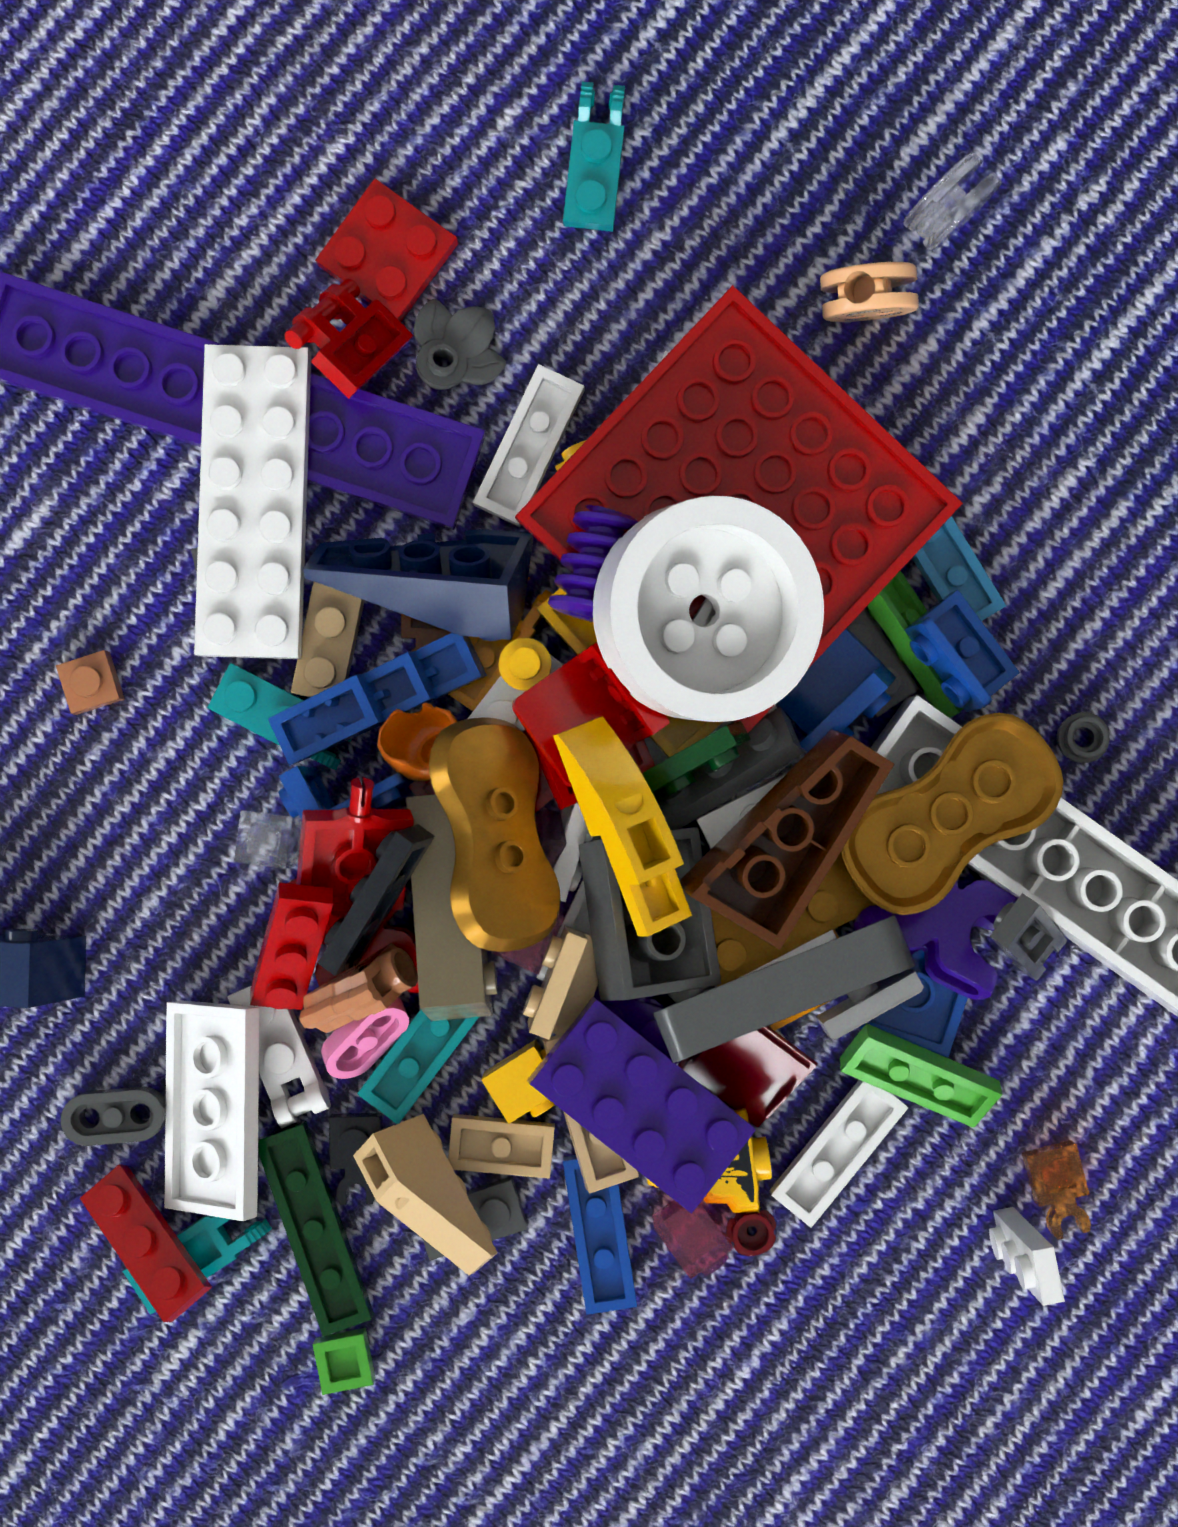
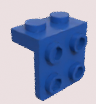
M846 628L811 665L799 683L777 704L808 734L800 742V746L808 753L831 729L853 736L854 732L848 725L861 713L868 719H871L892 698L885 690L897 677Z
M296 766L279 775L284 788L278 791L279 796L292 818L300 816L302 820L303 810H339L348 808L350 805V798L335 805L316 767ZM397 773L375 784L371 807L386 809L405 799L408 795L404 788L414 781L407 779L401 773Z

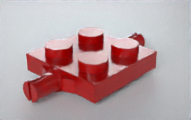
M359 778L351 780L350 805L348 808L339 810H303L296 884L333 888L331 915L338 916V920L342 917L345 918L352 907L353 902L349 900V897L356 884L365 875L371 874L379 859L375 856V853L382 840L391 831H399L414 824V818L410 809L372 808L374 782L368 778H362V785ZM406 885L391 910H403Z

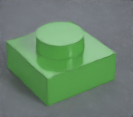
M366 1328L315 1338L313 1350L322 1395L374 1384L376 1377Z

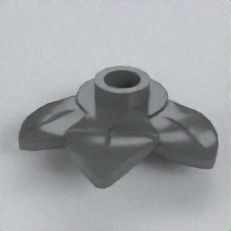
M437 299L430 300L420 309L413 329L414 337L420 347L416 359V369L420 378L429 387L445 390L455 387L460 382L484 385L499 376L506 366V361L494 350L488 348L495 329L492 312L487 308L471 306L458 310L452 316ZM435 357H443L449 360L451 365L440 367L435 364L433 359Z

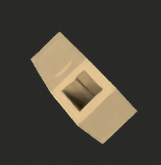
M424 1114L373 1133L353 1155L376 1201L466 1274L471 1275L498 1253L492 1243L488 1227L479 1219L467 1196L464 1182L455 1174L443 1151L440 1137L431 1129Z

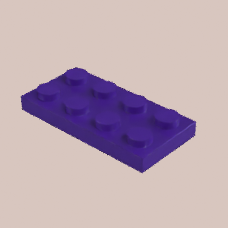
M592 997L527 1079L531 1086L691 1214L756 1131L747 1121L677 1064L673 1063L672 1060L594 997Z

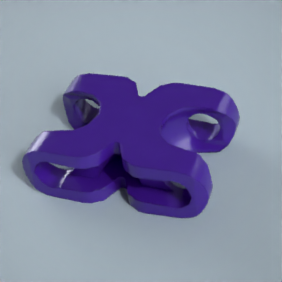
M957 880L944 899L928 910L916 914L900 915L890 913L877 905L869 906L859 912L853 927L854 931L895 915L911 954L913 955L919 950L924 951L925 970L932 980L973 1000L986 999L991 997L998 975L993 966L974 952L970 941L971 928L977 926L994 931L993 924L998 913L1005 905L1011 902L1015 903L1018 898L987 880H976L963 890H960Z

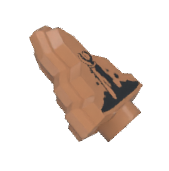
M391 943L359 962L358 965L303 997L304 1009L301 1011L299 1020L304 1028H317L328 1033L353 1020L359 1021L371 1014L375 1015L387 1009L403 992L416 986L418 982L416 967L406 951Z

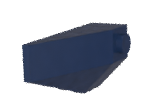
M477 529L465 530L466 539L435 542L434 533L417 534V541L390 546L389 541L382 537L322 542L304 566V578L460 636L479 637L486 641L511 640L524 613L533 535L528 532Z

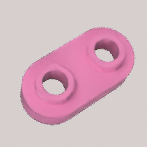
M398 997L387 1009L375 1015L371 1014L359 1021L353 1020L336 1029L325 1040L321 1048V1055L327 1072L331 1076L339 1079H348L363 1074L399 1039L409 1025V1017L402 1000Z

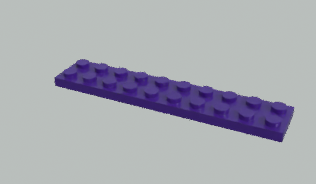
M0 271L1 382L201 447L205 344H224ZM311 373L307 482L455 530L486 436L485 430L361 389L348 399L329 379Z

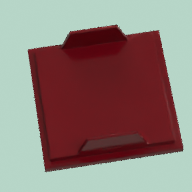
M766 1026L683 1059L679 1062L678 1066L734 1110L745 1108L748 1120L759 1127L817 1067L818 1063L772 1028Z

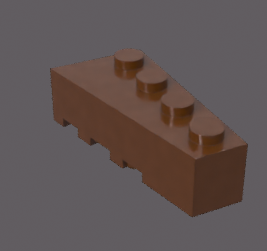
M831 729L679 880L682 889L690 897L780 950L895 764L852 736Z

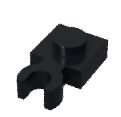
M382 1113L331 1114L329 1117L330 1169H345V1176L337 1187V1200L340 1205H346L349 1201V1186L353 1184H359L366 1190V1204H373L375 1200L353 1155L373 1133L383 1130Z

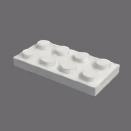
M184 1000L167 1002L164 1208L238 1221H246L257 1217L259 1007Z

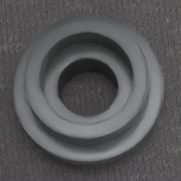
M1079 712L1068 716L1060 724L1057 731V744L1061 753L1067 759L1076 763H1089L1099 759L1106 752L1109 745L1110 735L1107 725L1100 717L1092 713ZM1079 728L1086 730L1089 735V742L1083 748L1079 747L1074 741V734Z

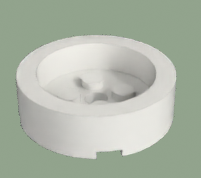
M729 496L698 497L666 506L644 516L623 537L619 538L609 551L600 569L593 598L594 631L600 652L607 667L613 670L620 682L630 691L629 694L640 703L661 714L696 721L727 722L740 720L763 712L778 703L799 683L812 663L818 649L824 621V599L820 576L815 562L801 538L785 521L770 510L756 503ZM699 595L706 597L711 602L713 610L716 611L711 621L704 627L696 625L689 614L691 602Z

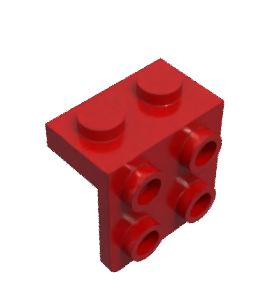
M597 642L515 698L512 703V709L562 782L569 787H572L553 735L603 716L625 748L628 749L635 743L656 734L670 723L666 715L648 708L629 694L630 691L620 682L613 670L607 667Z

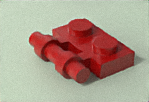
M345 279L339 285L332 284L320 294L319 303L316 306L304 308L293 318V326L284 335L288 345L294 349H300L307 342L315 343L320 350L311 360V363L348 399L367 383L414 336L377 298L365 308L356 299L360 294V288L352 279ZM332 319H341L347 326L339 332L330 321Z

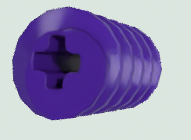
M585 505L590 511L576 512L573 518L575 525L585 532L569 533L566 541L579 553L563 554L560 561L573 574L556 575L554 584L567 594L550 596L548 604L558 612L593 622L594 591L603 562L616 541L623 537L624 531L630 530L639 521L629 515L609 508Z

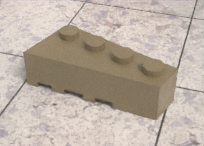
M436 795L406 797L407 809H410L414 818L413 826L419 824L435 836L411 875L420 1009L431 1021L493 1016L491 995L497 994L495 962L488 963L487 950L476 947L466 939L460 931L451 909L450 887L455 862V843L451 824Z

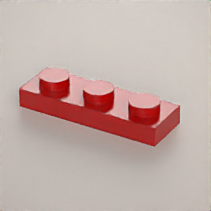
M279 882L250 988V1006L302 1010L304 1004L303 997L307 994L332 911L333 888Z
M117 1165L80 1197V1200L163 1322H173L212 1288L128 1166Z

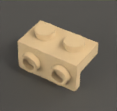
M564 925L560 938L552 935L541 964L548 967L541 987L532 986L522 1015L529 1017L527 1021L529 1033L548 1040L552 1033L558 1035L566 1032L592 997H594L598 986L591 935Z

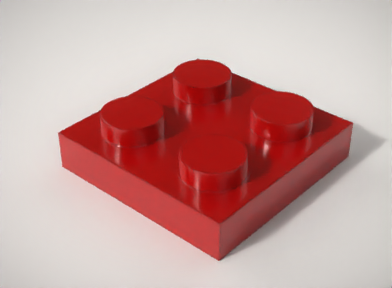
M374 178L315 261L320 268L341 283L345 279L354 280L360 288V297L370 304L377 298L402 322L458 245V240L455 235Z

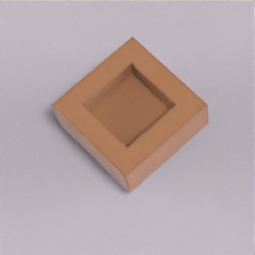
M102 650L56 665L71 714L78 715L125 700L109 651Z

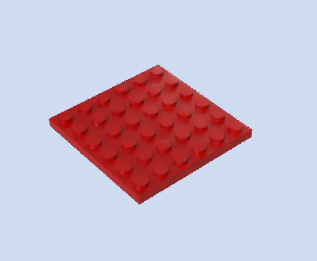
M732 285L516 514L515 519L561 561L563 554L579 553L566 541L569 533L585 532L573 522L576 512L590 511L585 505L609 508L629 515L638 521L653 511L666 506L706 496L740 498L770 510L785 521L801 538L809 550L820 576L824 599V621L818 649L809 666L810 668L963 503ZM699 595L691 602L689 614L692 620L706 597ZM773 706L751 717L731 722L741 721L747 733H749Z

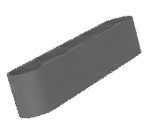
M894 915L654 1012L653 1015L671 1060L675 1063L916 966V963Z

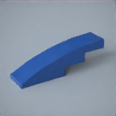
M450 633L416 651L406 652L364 674L354 675L268 718V721L289 766L383 725L390 714L396 709L409 713L422 707V704L425 702L435 701L487 675L469 636Z

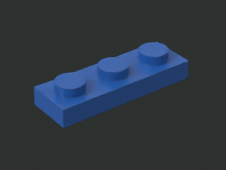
M576 1155L563 1157V1166L586 1315L637 1307L619 1184L589 1194L586 1190Z

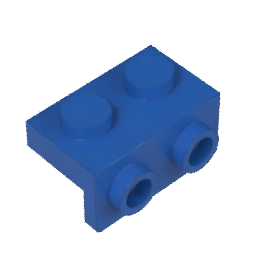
M958 590L949 593L904 629L912 640L910 641V647L914 655L923 664L931 666L943 681L941 688L945 696L955 706L963 708L965 712L985 708L992 702L991 696L1020 673Z

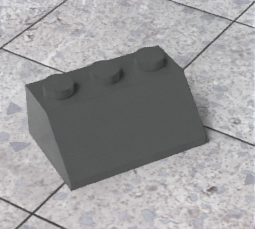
M698 827L670 830L684 862V865L675 868L679 880L703 858ZM602 839L578 845L600 1001L630 1000L722 984L711 908L690 897L683 890L692 916L648 937H638Z

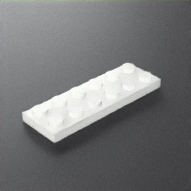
M205 344L194 655L207 657L301 659L311 351L308 347L294 349L292 347Z

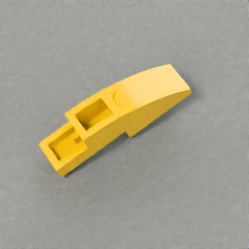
M602 716L553 735L590 836H601L638 937H648L692 916L675 868L684 865L674 837L650 787L617 734Z

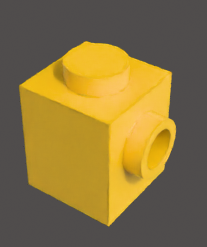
M536 1039L484 1071L481 1081L508 1124L527 1112H530L532 1117H537L555 1105L527 1082V1079L547 1055L545 1049L542 1050Z

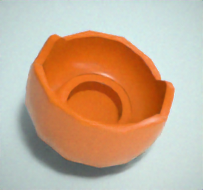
M426 702L422 704L421 710L415 713H407L396 709L379 729L377 747L385 761L396 772L401 773L407 779L413 781L431 780L429 775V759L434 740L443 729L458 721L451 711L433 707Z

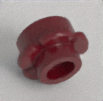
M763 1209L759 1210V1212L735 1213L736 1216L729 1219L726 1226L727 1238L734 1243V1248L738 1253L744 1256H756L767 1252L774 1245L776 1240L774 1234L776 1222L769 1211ZM749 1226L756 1227V1233L753 1235L748 1234L747 1228Z

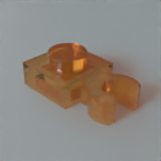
M1072 1140L1022 1152L1034 1202L1039 1207L1051 1206L1046 1215V1224L1050 1233L1057 1240L1063 1239L1061 1222L1066 1216L1070 1215L1075 1216L1078 1229L1083 1233L1090 1232L1089 1216L1077 1205L1075 1200L1077 1197L1089 1195L1077 1144Z

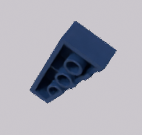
M6 929L5 934H0V1007L31 1008L85 997L86 936L38 935L37 929Z

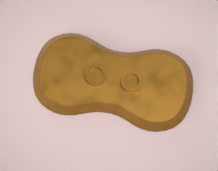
M992 713L971 720L953 736L937 763L925 775L909 785L875 795L841 851L849 874L861 891L872 902L890 913L908 915L930 909L937 905L951 891L964 868L979 852L995 842L1027 833L1043 824L1051 816L1060 801L1063 791V776L1057 758L1042 736L1032 726L1012 714Z
M485 717L458 721L439 733L434 740L429 759L431 784L448 817L454 836L455 862L450 887L452 913L460 931L476 947L496 952L524 949L542 941L550 934L556 925L561 898L556 874L541 847L535 823V804L539 785L538 758L527 736L512 723L501 719Z

